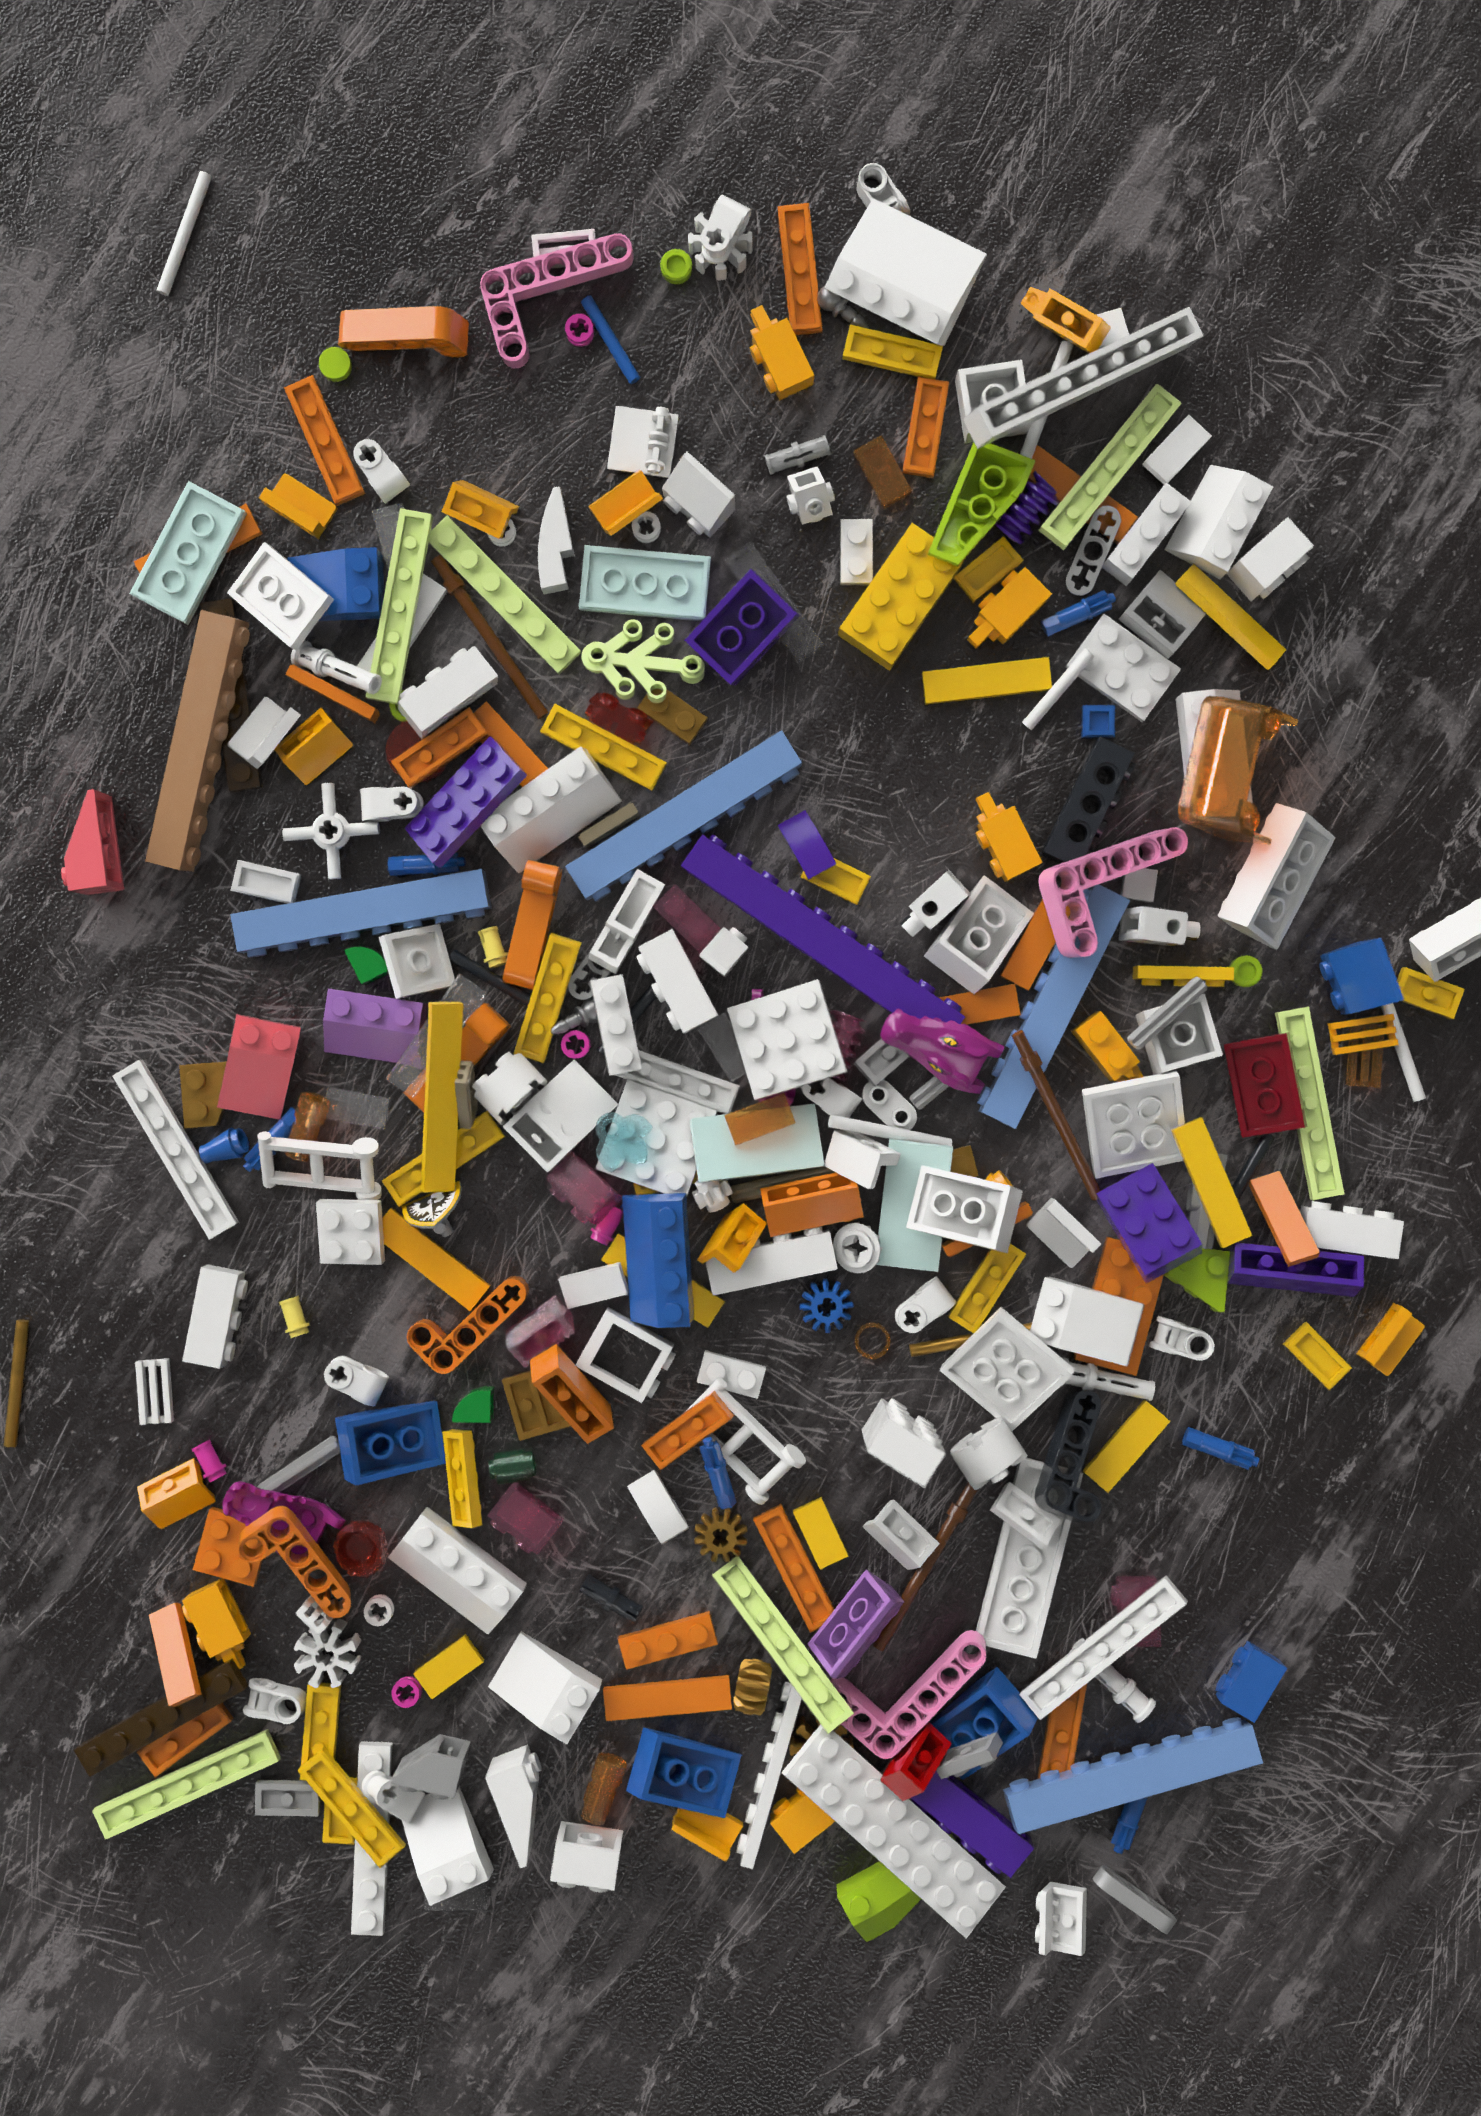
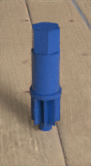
M1105 590L1085 599L1083 598L1080 602L1041 620L1042 629L1046 636H1050L1087 619L1091 620L1093 617L1111 610V603L1115 602L1116 598L1113 593L1107 595Z
M455 852L441 868L433 864L426 855L388 858V872L390 876L427 873L437 875L438 873L460 871L459 867L465 866V857H458V852Z
M291 1107L268 1132L271 1134V1137L288 1139L305 1118L296 1109ZM258 1143L244 1156L247 1162L243 1167L249 1172L253 1168L257 1171L261 1169Z
M1190 1427L1184 1433L1182 1445L1220 1458L1226 1463H1231L1249 1470L1251 1465L1257 1467L1259 1463V1458L1254 1456L1255 1450L1236 1444L1233 1441L1228 1442Z
M711 1437L704 1438V1445L699 1448L718 1506L721 1509L731 1508L737 1502L726 1469V1460L723 1458L717 1440L713 1441Z
M1147 1797L1125 1803L1121 1816L1117 1819L1118 1823L1111 1839V1843L1115 1844V1852L1122 1854L1124 1849H1130L1136 1830L1139 1828L1138 1823Z

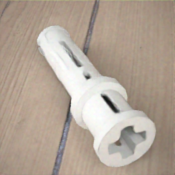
M306 640L302 642L297 651L293 649L291 652L292 665L310 669L318 677L331 676L346 684L365 690L370 694H376L381 687L382 678L380 675L335 658L330 650H319L312 647L311 643ZM345 672H348V673H350V674H352V675H355V676H357V678L354 677V676H351V675H349V674H347V673H345Z
M1062 1357L1063 1360L1075 1369L1073 1373L1080 1375H1072L1064 1384L1082 1387L1083 1390L1092 1391L1095 1388L1142 1398L1147 1401H1152L1155 1381H1147L1098 1370L1094 1364L1082 1365L1069 1362L1068 1358ZM1111 1382H1116V1383H1120V1384L1130 1385V1386H1133L1134 1388L1127 1387V1386H1122V1385H1117V1384H1113V1383H1111Z
M1081 1638L1080 1640H1078L1073 1645L1070 1652L1073 1649H1075L1078 1645H1080L1083 1641H1085V1639ZM1111 1664L1095 1676L1112 1693L1113 1700L1117 1704L1121 1703L1134 1715L1133 1719L1137 1723L1143 1721L1154 1709L1156 1701L1153 1698L1148 1699L1136 1687V1682L1133 1679H1125Z

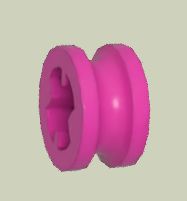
M575 314L568 318L565 324V332L569 342L578 347L588 345L594 337V327L591 319L584 314ZM580 323L584 324L585 330H588V332L581 333L580 337H576L572 328H578Z
M578 1030L570 1031L562 1038L561 1048L564 1054L570 1058H582L589 1052L590 1040L584 1032ZM576 1035L578 1040H584L585 1044L584 1047H580L582 1052L578 1054L575 1053L574 1049H568L567 1042H572L569 1038Z
M411 1676L399 1679L392 1689L393 1701L402 1708L413 1706L422 1695V1685L416 1678ZM407 1685H410L413 1688L411 1693H415V1696H409L407 1699H404L401 1696L403 1691H399V1688H405Z

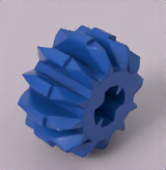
M823 1278V1289L819 1290L817 1284L812 1282L810 1286L814 1294L803 1291L802 1297L809 1300L810 1303H801L799 1308L803 1311L811 1310L804 1315L803 1320L804 1322H809L816 1318L812 1326L813 1330L817 1331L821 1323H824L825 1333H830V1323L834 1322L840 1330L843 1328V1325L838 1318L851 1319V1315L843 1309L853 1308L854 1303L853 1301H842L850 1295V1291L845 1289L837 1293L841 1285L839 1281H835L832 1289H829L828 1279ZM824 1298H830L831 1303L835 1302V1307H830V1313H823L822 1308H817L818 1305L823 1304Z

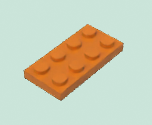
M1106 1236L1092 1289L1145 1304L1129 1364L1124 1366L1075 1353L1073 1358L1078 1361L1137 1376L1164 1275L1146 1284L1119 1239Z

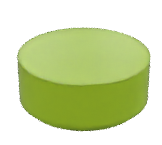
M680 249L669 250L663 255L660 267L664 279L671 284H681L687 281L692 273L690 256Z
M330 347L320 355L319 368L328 380L339 382L345 380L350 375L352 361L343 349Z
M1252 956L1237 957L1229 966L1234 967V980L1231 981L1239 987L1254 986L1262 977V966Z

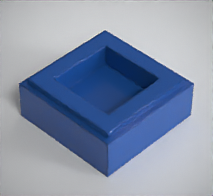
M1083 705L1081 738H1099L1101 736L1105 739H1113L1115 737V705Z

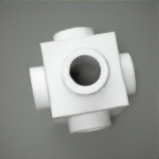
M818 467L787 476L791 494L786 496L791 514L797 513L802 525L809 522H818L824 517L833 515L830 502L835 501L830 482L825 483Z

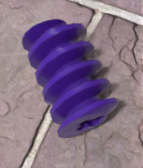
M1036 471L1033 472L1036 483L1027 481L1025 486L1027 493L1022 492L1017 498L1019 502H1014L1009 507V512H1005L1000 517L1001 521L995 523L1012 541L1021 545L1024 541L1020 532L1031 535L1033 531L1029 523L1032 522L1037 525L1042 523L1038 513L1050 514L1047 503L1059 505V500L1056 496L1058 492Z

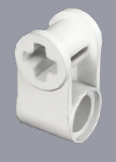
M877 163L865 165L859 173L857 182V193L865 206L868 207L874 198L909 215L910 208L906 199L896 188L885 169ZM874 178L880 185L877 188H869L865 185L864 180Z
M724 195L718 198L701 234L702 255L706 261L712 264H721L727 260L739 236L742 235L748 224L752 211L750 208Z
M364 439L357 443L353 451L354 459L369 479L368 482L385 504L410 486L405 476L396 464L391 462L377 442L371 439ZM369 451L375 457V460L371 463L365 456Z
M370 787L360 789L362 822H385L393 819L414 818L424 807V800L420 793L408 787ZM407 797L411 798L412 804H408L406 808L401 806V802L406 801Z
M830 1078L821 1081L820 1085L823 1087L821 1093L815 1091L811 1094L809 1093L811 1090L809 1085L801 1086L803 1094L829 1115L850 1118L862 1100L858 1095Z
M934 1277L898 1306L895 1312V1321L904 1331L917 1333L934 1319L950 1310L956 1304V1300L939 1278ZM909 1310L912 1313L917 1311V1314L914 1316L916 1320L914 1324L910 1322L904 1323L907 1318L904 1314L906 1311Z
M1157 1316L1158 1328L1154 1341H1150L1149 1347L1169 1354H1178L1201 1361L1208 1359L1212 1355L1214 1342L1206 1332L1173 1319ZM1198 1336L1205 1339L1204 1349L1200 1352H1192L1190 1349L1192 1339Z
M338 1356L333 1359L324 1372V1379L331 1388L351 1396L360 1403L373 1407L376 1406L389 1379V1376L379 1369L364 1365L347 1356ZM339 1366L345 1368V1375L342 1379L336 1377V1370Z
M252 1678L249 1680L251 1690L248 1704L243 1708L245 1715L252 1718L268 1719L283 1724H290L295 1722L305 1711L307 1694L302 1689L279 1684L264 1678ZM285 1700H292L296 1704L297 1711L288 1710L285 1706Z
M376 1770L369 1773L362 1783L363 1795L392 1815L410 1823L425 1793L420 1790L406 1792L399 1789V1785L391 1784L392 1777L382 1771Z

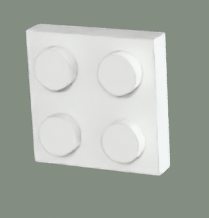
M440 924L379 937L396 999L457 985Z
M320 1199L316 1202L320 1264L382 1265L385 1262L381 1200Z

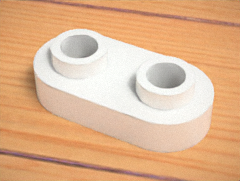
M882 1080L877 1086H873L870 1081L865 1084L862 1090L863 1102L887 1126L911 1130L917 1120L915 1108L892 1085L885 1080ZM875 1089L883 1090L884 1098L882 1100L876 1101L873 1099L872 1093ZM898 1111H904L907 1114L905 1122L898 1123L896 1121L895 1115Z

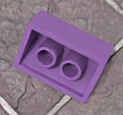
M328 989L323 1018L324 1052L419 1066L428 1004Z
M866 1569L808 1642V1646L832 1678L846 1677L851 1669L858 1664L860 1658L870 1645L877 1640L888 1622L898 1613L904 1600L892 1586Z

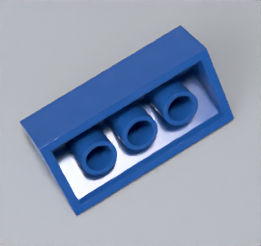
M686 1193L623 1195L631 1321L656 1328L690 1327L694 1319Z

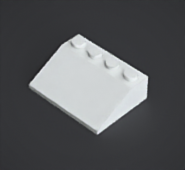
M873 198L840 253L825 289L935 344L945 346L987 254Z

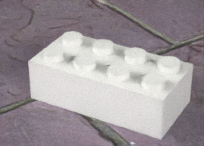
M881 1398L862 1428L867 1451L925 1487L945 1455L941 1445L942 1441L936 1433L937 1430L933 1428L934 1425L922 1416L918 1415L916 1419L911 1417L910 1413L906 1411L907 1407L895 1399L891 1398L887 1402Z

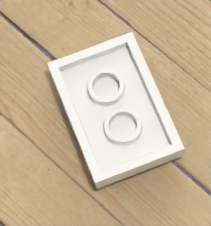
M266 542L262 544L227 592L284 643L296 651L334 600Z
M1105 614L1101 616L1065 666L1068 669L1085 648L1089 650L1095 657L1078 677L1141 722L1146 719L1181 670V668Z

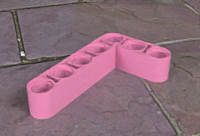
M620 233L612 234L494 268L484 273L480 281L482 295L498 351L508 367L521 368L528 362L530 356L516 302L628 269L634 260L633 248L629 238ZM618 246L624 247L627 250L626 255L620 259L613 258L610 255L613 248ZM584 256H594L597 260L593 266L585 268L580 265V261ZM555 264H561L566 267L565 272L556 277L549 274V271ZM531 273L535 275V279L530 285L524 286L519 283V279L523 274ZM494 282H502L504 289L499 294H491L488 292L489 286ZM510 313L513 315V320L510 324L502 326L497 323L498 317L501 314ZM512 344L522 346L521 353L516 357L506 355L507 348Z
M1177 827L1156 830L1044 870L1039 877V888L1059 952L1064 957L1076 958L1088 957L1094 954L1097 949L1098 939L1083 892L1084 889L1180 856L1188 846L1186 833ZM1166 837L1169 840V849L1166 846ZM1139 847H1141L1143 851L1142 858H1140L1139 856ZM1112 856L1116 860L1115 868H1113L1111 863ZM1085 865L1089 870L1088 878L1084 874ZM1057 875L1060 876L1062 882L1060 888L1056 883ZM1067 906H1069L1071 911L1069 919L1067 918L1065 911ZM1076 937L1080 940L1079 949L1075 946Z
M972 1630L962 1633L886 1713L849 1680L845 1678L831 1679L830 1681L837 1691L846 1696L844 1700L854 1712L841 1725L879 1758L889 1759L894 1757L984 1664L986 1660V1642L984 1637L979 1632ZM974 1645L980 1650L976 1654H968L963 1649L966 1646ZM946 1668H954L958 1673L955 1676L949 1677L944 1675L942 1671ZM930 1690L935 1692L936 1696L926 1699L922 1697L921 1693ZM907 1712L914 1715L915 1718L911 1721H905L900 1718V1715ZM862 1713L866 1714L870 1719L866 1722H860L854 1716ZM882 1735H889L894 1740L890 1743H883L878 1738Z

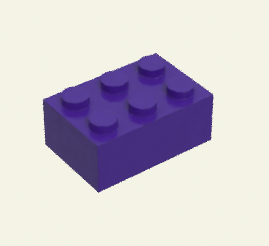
M750 569L691 632L685 641L730 685L736 686L801 615L763 578Z
M1153 1163L1096 1193L1100 1208L1146 1284L1202 1254L1203 1244Z

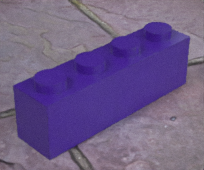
M1235 1243L1230 1249L1227 1284L1354 1297L1364 1287V1256L1319 1251L1318 1258L1288 1267L1279 1247Z
M935 1771L924 1792L911 1798V1801L925 1814L928 1812L937 1819L935 1821L936 1824L947 1834L954 1832L959 1836L961 1844L972 1854L979 1852L986 1858L985 1863L997 1874L1004 1872L1011 1878L1034 1849L1030 1836L1026 1833L1017 1834L1010 1820L953 1775L941 1779L937 1771Z

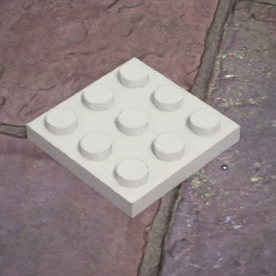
M817 979L727 1008L754 1100L763 1099L848 1072L820 980Z
M1177 1071L1082 1090L1092 1171L1095 1179L1140 1170L1151 1163L1156 1167L1184 1161L1171 1132L1172 1129L1185 1124L1180 1076Z
M627 1079L595 1169L664 1194L686 1193V1196H688L697 1170L689 1120L691 1118L716 1116L717 1111Z
M1002 1307L971 1335L940 1368L944 1375L995 1418L1001 1417L1011 1431L1019 1426L1073 1375L1075 1370Z

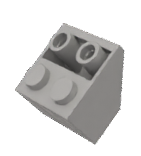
M1159 570L1118 620L1155 651L1168 659L1191 634L1206 613L1176 586V582Z
M439 1734L402 1757L392 1777L391 1784L399 1785L398 1788L406 1792H416L417 1790L429 1792L430 1796L436 1799L454 1798L463 1777L471 1741Z

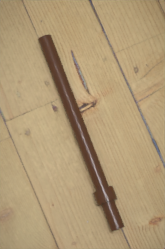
M442 555L435 557L431 563L444 580L443 586L449 595L455 596L538 720L546 716L549 712L464 589L466 584L459 574H454Z
M1017 1031L1012 1034V1038L1021 1054L1019 1060L1026 1072L1029 1071L1091 1200H1097L1096 1193L1100 1192L1101 1189L1041 1068L1042 1061L1037 1051L1032 1050L1024 1031Z
M969 1482L966 1484L958 1500L952 1502L946 1512L948 1517L935 1537L940 1544L923 1565L917 1568L901 1595V1598L904 1600L903 1605L872 1644L876 1649L884 1651L958 1523H963L969 1513L967 1508L978 1489L974 1490Z

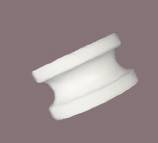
M646 511L632 521L633 534L638 541L651 543L659 537L661 526L655 514ZM644 520L645 523H647V520L652 521V529L654 531L651 534H648V531H646V535L641 534V527L639 525L641 521Z
M511 519L507 525L510 527V530L505 532L504 538L498 539L488 534L490 541L494 545L504 547L514 541L516 528Z
M382 1594L370 1598L364 1608V1617L373 1626L385 1625L394 1613V1603L388 1596ZM374 1603H378L380 1607H386L387 1610L383 1614L385 1617L380 1618L378 1613L373 1614L371 1612L375 1607Z

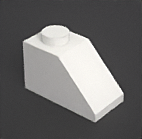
M723 927L704 948L699 957L723 977H726L749 947L744 944L748 938L734 927L730 931Z

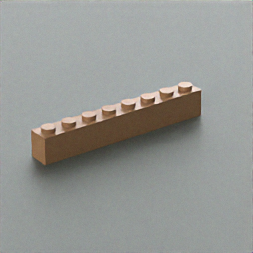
M200 611L146 862L177 870L194 872L195 866L200 860L201 851L199 846L201 837L207 829L208 821L206 815L208 806L214 797L215 790L213 784L215 775L221 766L220 752L222 743L228 735L227 721L229 712L235 704L234 690L236 681L242 672L241 658L244 647L249 641L248 622L208 611Z

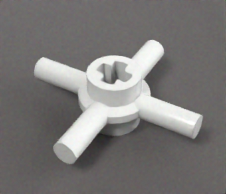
M334 783L321 784L323 814L316 818L313 826L283 828V840L314 839L318 846L326 850L328 879H341L339 849L346 845L350 836L380 834V827L378 821L349 824L342 815L336 813ZM330 824L338 828L337 834L333 833L332 839L325 835V829H330Z

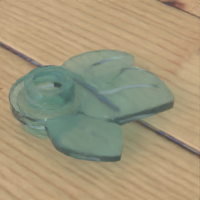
M610 1112L602 1115L595 1127L596 1134L600 1139L596 1154L601 1165L607 1171L613 1173L622 1159L633 1164L646 1163L648 1152L642 1137L652 1130V1125L644 1117L637 1114L622 1117L617 1113ZM609 1123H615L618 1127L617 1132L613 1135L606 1132V1126Z

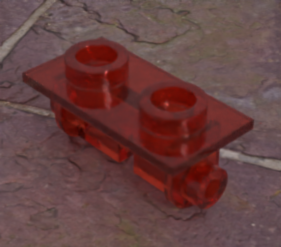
M596 693L589 700L592 704L588 706L585 712L590 722L608 731L611 729L613 722H617L618 727L614 734L633 745L635 742L640 745L646 737L644 732L653 724V721L649 720L643 711L637 708L629 709L621 705L618 698L609 693Z

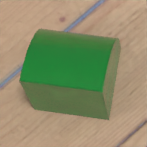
M351 947L344 950L362 985H368L389 974L384 955L380 952L365 947Z
M494 1386L479 1387L467 1393L456 1406L452 1422L491 1423L494 1418Z

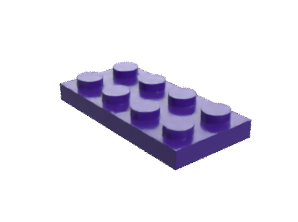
M489 736L404 829L431 862L441 868L525 779L527 774L494 738Z

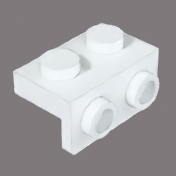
M1049 1882L1038 1892L1036 1910L1040 1912V1921L1036 1927L1035 1941L1039 1943L1040 1955L1046 1956L1051 1950L1082 1956L1085 1953L1087 1888Z

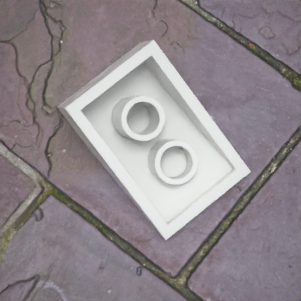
M984 875L939 933L924 957L971 993L975 994L991 979L1034 913Z
M921 1166L906 1228L1008 1253L1023 1191L1001 1183Z
M1044 1277L1030 1332L1046 1345L1128 1366L1145 1304L1058 1278Z
M521 1631L488 1687L537 1727L563 1743L568 1744L599 1692L602 1679Z
M528 1745L492 1758L485 1777L520 1868L527 1866L533 1844L539 1772L541 1771L539 1758L536 1753L531 1754Z
M460 1786L454 1798L449 1797L448 1799L441 1800L430 1796V1793L424 1795L410 1823L403 1820L402 1822L418 1879L431 1906L488 1881L494 1868Z

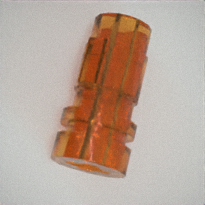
M303 1092L300 1094L297 1103L298 1107H296L294 1112L296 1120L293 1122L288 1139L317 1141L320 1125L325 1124L331 1102L319 1094ZM285 1152L286 1156L293 1160L305 1162L310 1159L309 1154Z
M599 1753L594 1764L595 1768H593L591 1773L593 1780L588 1783L583 1798L584 1808L581 1817L594 1825L605 1824L616 1794V1788L621 1786L622 1777L627 1767L624 1759L611 1753Z

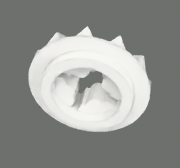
M859 1222L843 1226L838 1230L833 1240V1249L837 1262L844 1269L853 1273H864L871 1270L880 1261L879 1257L883 1249L879 1243L880 1236L871 1230V1226H866ZM857 1238L860 1245L868 1247L867 1250L860 1252L859 1255L856 1249L847 1247L856 1243Z

